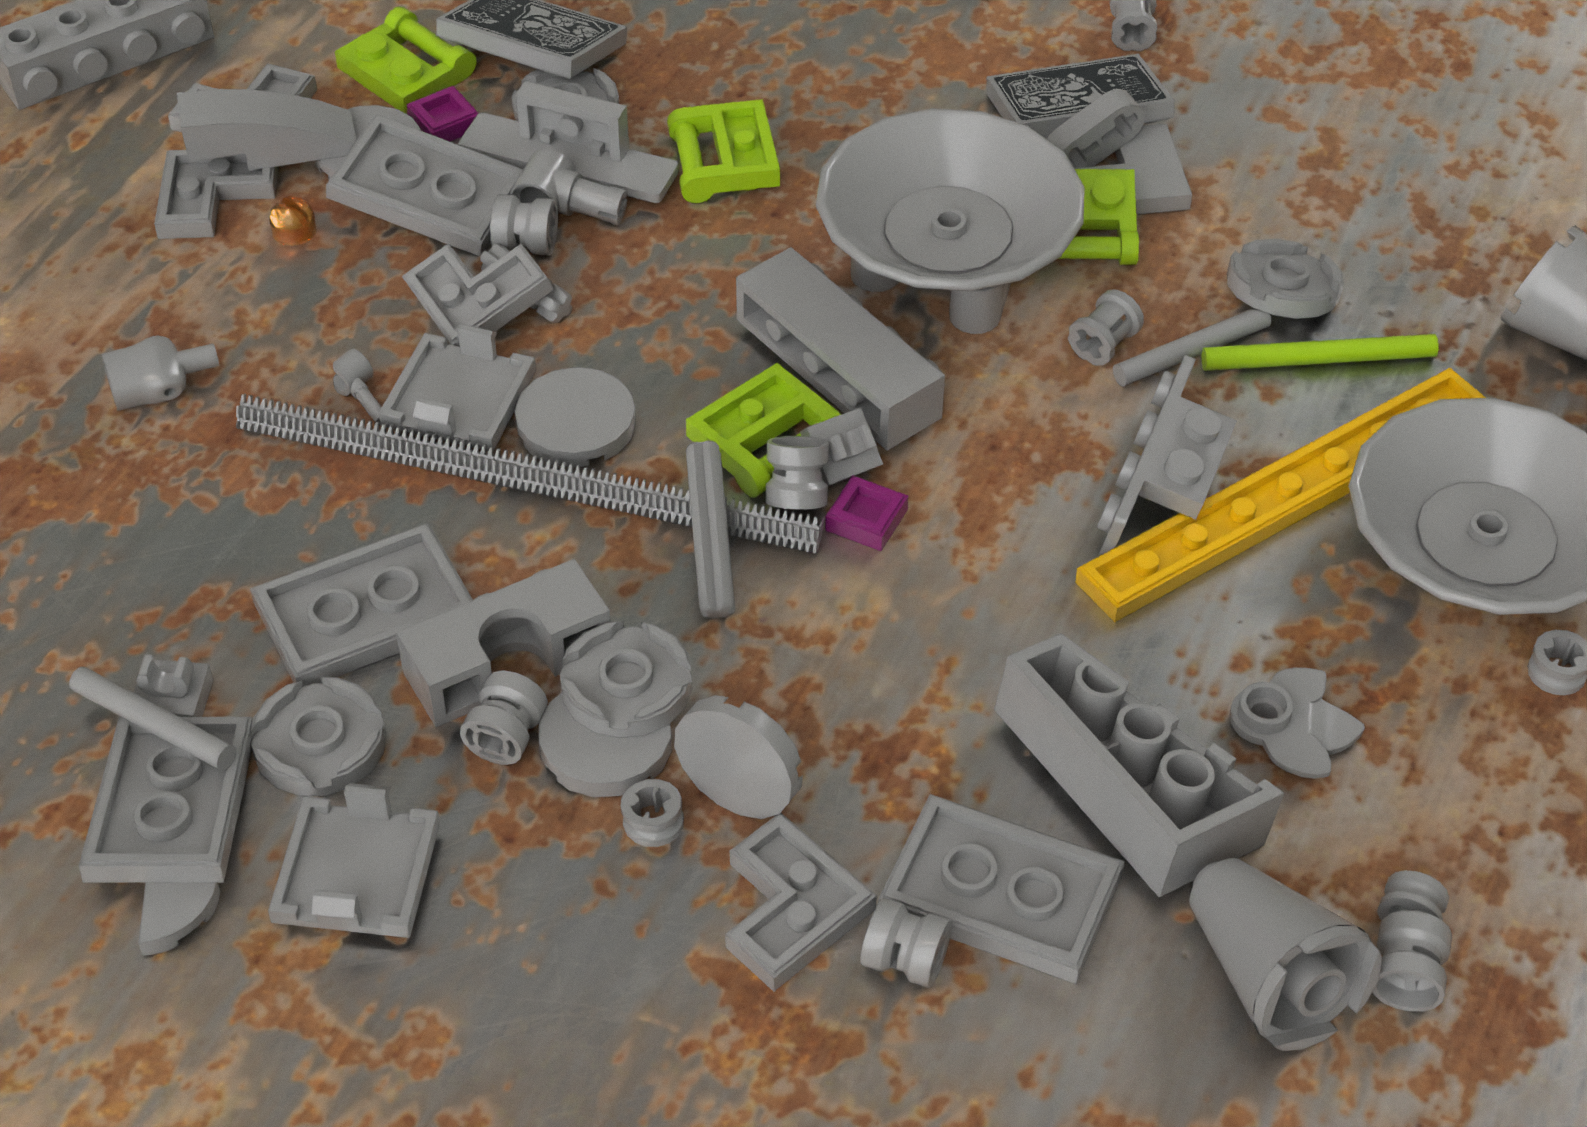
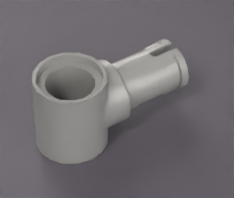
M545 148L537 150L531 155L510 195L517 196L521 203H532L537 198L555 199L558 213L570 216L573 212H577L615 225H619L622 221L628 195L626 189L609 187L582 179V174L576 172L569 158L556 150Z

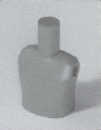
M152 336L132 346L101 354L117 411L174 399L185 389L186 374L219 366L217 352L213 343L178 351L173 342L163 336Z

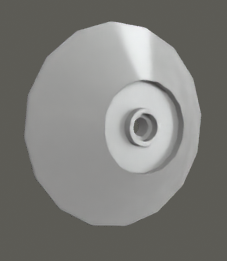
M931 108L885 117L846 138L820 170L816 208L831 241L866 270L915 288L974 291L1021 281L1060 258L1083 225L1085 187L1066 153L1032 128L984 111Z
M1497 398L1439 399L1391 417L1361 445L1348 486L1360 532L1391 570L1440 600L1497 615L1558 613L1587 601V432L1549 411Z

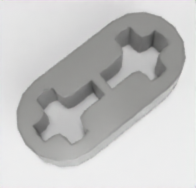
M1110 90L1057 127L1048 136L1047 140L1066 153L1074 168L1095 166L1139 133L1145 120L1144 110L1126 90Z

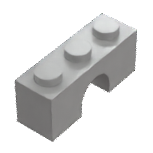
M572 559L553 568L540 570L531 577L492 593L482 594L468 603L434 617L424 618L412 626L397 631L396 635L403 674L434 726L438 727L468 714L474 707L481 705L479 701L480 690L488 676L492 674L490 662L499 655L511 651L531 652L545 661L554 676L560 675L563 668L562 660L567 648L584 632L610 622V610L575 559Z

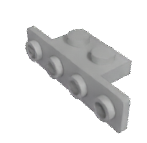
M525 81L516 93L519 121L487 113H479L458 142L460 146L524 169L535 151L544 148L553 149L570 159L576 172L582 174V179L609 187L626 189L627 196L653 203L662 201L679 173L676 160L629 149L626 105Z
M1185 355L1177 374L1164 371L1151 401V404L1160 407L1161 411L1158 415L1147 410L1133 443L1144 448L1143 453L1140 456L1131 451L1129 452L1115 484L1126 490L1124 497L1121 498L1111 493L1097 525L1098 529L1108 533L1099 552L1100 555L1116 547L1138 495L1195 520L1197 519L1237 420L1180 397L1196 361L1195 358Z

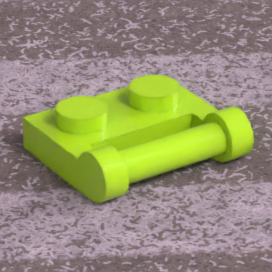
M402 6L392 9L386 16L383 24L335 51L338 69L405 114H408L406 104L455 86L467 79L474 71L477 60L475 54L462 45L452 46L419 24L417 16ZM409 41L440 63L433 67L400 44Z
M763 99L683 107L674 110L668 116L667 126L669 135L677 143L683 174L680 176L679 183L682 196L686 201L702 203L710 199L713 193L780 186V167ZM712 132L719 165H703L697 138L700 133Z
M1075 169L1085 187L1084 220L1080 230H1117V237L1075 236L1058 259H1118L1119 265H1137L1139 235L1136 221L1134 169Z
M775 363L687 418L686 436L693 442H704L707 440L716 442L719 445L722 466L735 477L737 484L746 495L755 498L766 491V483L772 478L774 467L768 462L767 454L757 459L751 454L752 452L765 445L770 438L779 436L802 420L812 426L841 414L780 364Z

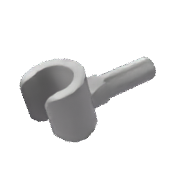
M350 349L333 362V369L336 372L333 378L334 388L342 396L352 394L375 423L379 422L380 425L378 413L382 406L365 384V382L373 377V368L361 352L356 349Z

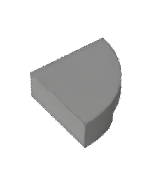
M145 883L138 941L143 956L163 953L177 947L179 939L193 931L202 921L204 923L208 922L219 902L220 889L218 883Z

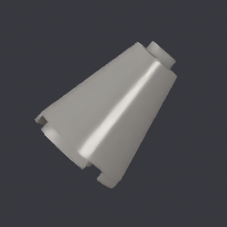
M1575 225L1567 230V234L1573 242L1567 248L1558 241L1554 243L1513 295L1521 301V306L1516 314L1505 308L1500 320L1509 327L1587 360V234Z
M1237 858L1210 863L1196 876L1189 899L1190 907L1256 1030L1262 1037L1268 1039L1274 1047L1282 1051L1303 1050L1320 1043L1338 1031L1330 1021L1347 1006L1357 1014L1368 1001L1379 980L1382 956L1380 950L1372 943L1369 935L1363 929Z

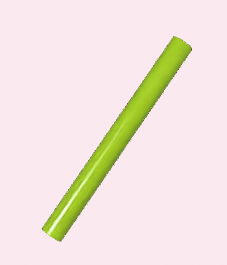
M1436 334L1203 347L1201 360L1203 370L1212 371L1437 357L1439 344Z

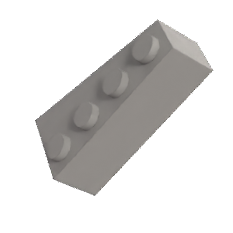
M1061 633L1009 655L994 710L1158 897L1195 880L1198 873L1210 863L1229 858L1238 859L1265 845L1283 799V791L1266 779H1263L1258 784L1251 781L1233 768L1236 761L1234 756L1215 743L1205 748L1177 728L1180 720L1178 716L1160 703L1153 706L1138 700L1127 692L1129 681Z

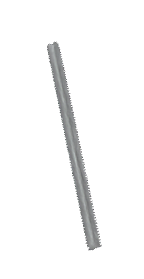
M242 394L240 405L236 406L237 429L262 433L273 437L276 436L287 440L290 439L300 443L312 444L356 455L360 454L370 458L396 462L407 466L410 465L420 469L424 468L434 472L438 471L462 478L467 477L471 480L474 479L499 486L503 485L527 492L532 491L536 494L553 496L563 500L583 502L586 505L590 504L600 508L605 507L614 511L619 510L623 513H634L637 516L641 515L651 519L656 518L660 521H671L674 524H686V526L692 527L689 489L686 495L683 496V487H680L678 494H675L676 486L673 485L671 493H668V484H665L664 490L660 491V482H658L656 490H654L653 481L646 488V479H643L640 487L638 486L639 478L637 477L634 485H631V476L624 483L623 474H621L620 480L617 482V473H614L612 480H609V471L606 472L603 479L602 470H599L597 477H595V468H592L590 475H587L588 468L584 467L583 473L580 474V465H577L575 472H573V464L570 463L568 471H566L565 462L558 469V461L556 460L552 468L551 459H548L546 466H544L543 457L540 458L539 464H536L537 456H533L532 462L529 463V454H526L524 461H522V453L519 452L517 460H515V451H512L510 458H508V450L505 449L501 457L500 448H497L495 455H493V447L491 446L487 454L486 445H483L481 452H479L478 443L475 444L474 450H472V442H468L467 448L464 449V440L457 447L458 440L454 439L452 446H450V437H447L445 444H443V436H440L436 443V434H433L429 441V433H425L422 440V432L419 431L415 438V430H411L409 437H407V428H404L402 435H400L401 428L397 427L395 434H393V425H390L388 432H386V424L383 423L379 431V422H376L372 429V421L369 420L365 428V419H362L358 426V418L355 417L351 425V416H347L344 423V415L341 414L337 422V413H333L330 420V412L327 411L323 419L322 410L318 411L316 417V409L313 408L309 416V408L305 407L302 414V406L299 405L295 413L294 404L290 405L288 411V403L285 402L281 409V402L277 401L274 408V400L271 399L267 406V399L263 398L260 405V397L257 396L253 403V395H249L246 402V394ZM725 497L728 535L740 538L745 537L748 540L753 539L762 543L768 542L771 545H783L785 548L805 550L808 553H818L823 533L824 517H822L820 525H817V516L814 517L813 523H809L810 514H807L805 522H803L802 513L799 514L797 520H794L795 511H792L789 519L787 518L786 509L783 516L780 517V508H777L775 515H772V506H770L766 514L764 513L765 505L763 504L760 512H757V503L754 504L752 510H749L750 502L747 501L746 507L743 509L742 500L735 507V498H732L729 506L727 505V497Z

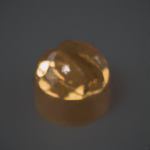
M289 195L282 198L281 203L278 202L272 206L269 222L272 236L277 242L283 245L294 246L306 243L315 236L317 231L315 215L306 200Z

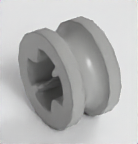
M1555 629L1543 633L1537 638L1527 665L1528 675L1532 682L1543 691L1554 695H1569L1583 688L1587 679V641L1580 635L1568 630ZM1551 657L1563 659L1562 666H1565L1567 663H1570L1572 666L1561 667L1558 665L1559 659H1555L1553 662L1549 659Z
M646 779L633 784L623 794L621 798L623 827L631 840L646 847H659L669 844L679 836L684 824L682 797L678 789L670 782L660 779ZM651 805L655 807V812H658L663 807L664 814L650 818V812H646L644 817H641V809Z
M1407 870L1395 872L1388 877L1384 890L1385 896L1381 898L1377 912L1381 921L1391 913L1414 910L1429 913L1443 920L1442 913L1445 912L1449 901L1448 891L1441 882L1430 875Z

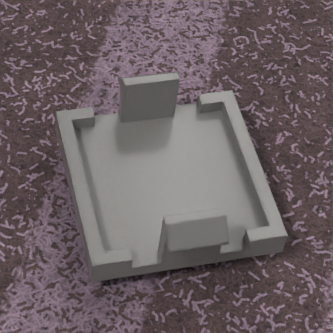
M459 324L457 327L460 347L447 344L446 337L424 333L378 413L380 426L383 423L386 424L387 428L393 425V429L396 430L397 427H400L401 431L407 428L408 433L411 430H415V434L421 431L422 436L425 433H429L430 438L433 434H436V439L443 436V441L450 437V442L453 443L454 439H457V444L464 440L465 446L468 445V442H472L473 448L478 443L479 449L486 445V451H489V448L492 446L494 451L514 413L520 393L529 385L536 371L535 357L512 353L510 358L499 356L496 352L495 337L498 332Z
M349 783L344 789L347 807L333 806L330 799L303 796L268 909L271 923L410 938L440 825L438 811L411 808L410 813L392 812L389 799L391 787Z

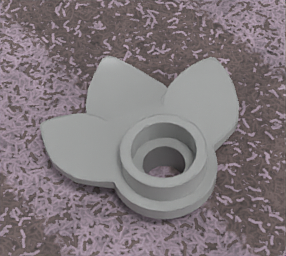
M1294 667L1277 672L1269 682H1257L1247 686L1235 697L1230 710L1231 725L1239 736L1251 743L1262 745L1270 760L1281 769L1305 778L1328 777L1331 773V759L1329 755L1349 748L1362 736L1365 729L1361 721L1322 699L1326 688L1325 671L1311 668Z

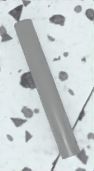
M1252 308L1117 363L1113 366L1114 377L1117 383L1124 387L1180 364L1185 355L1192 358L1201 355L1203 347L1223 346L1267 328L1271 325V316L1269 313Z
M79 667L70 677L69 687L74 692L211 766L223 771L233 763L236 757V748L233 745L86 667Z

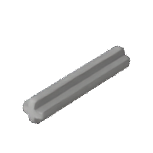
M714 441L693 442L686 448L699 607L701 614L705 618H725L734 613L735 600L721 453L719 445Z

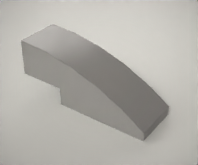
M208 89L176 93L180 125L189 162L245 154L248 170L251 171L346 156L357 141L351 111L323 101L288 93L253 89Z

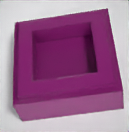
M454 86L406 104L408 115L414 119L421 131L449 142L461 138L479 114Z
M852 475L825 516V531L882 551L908 511V495Z

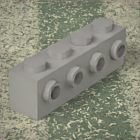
M75 0L0 27V85L16 107L21 110L214 38L207 0Z
M792 247L736 277L737 320L843 413L861 407L875 441L884 449L890 450L942 419L945 375L932 360L922 357L902 340L895 329L885 326L868 312L855 296L844 292L825 275L818 265L807 261Z

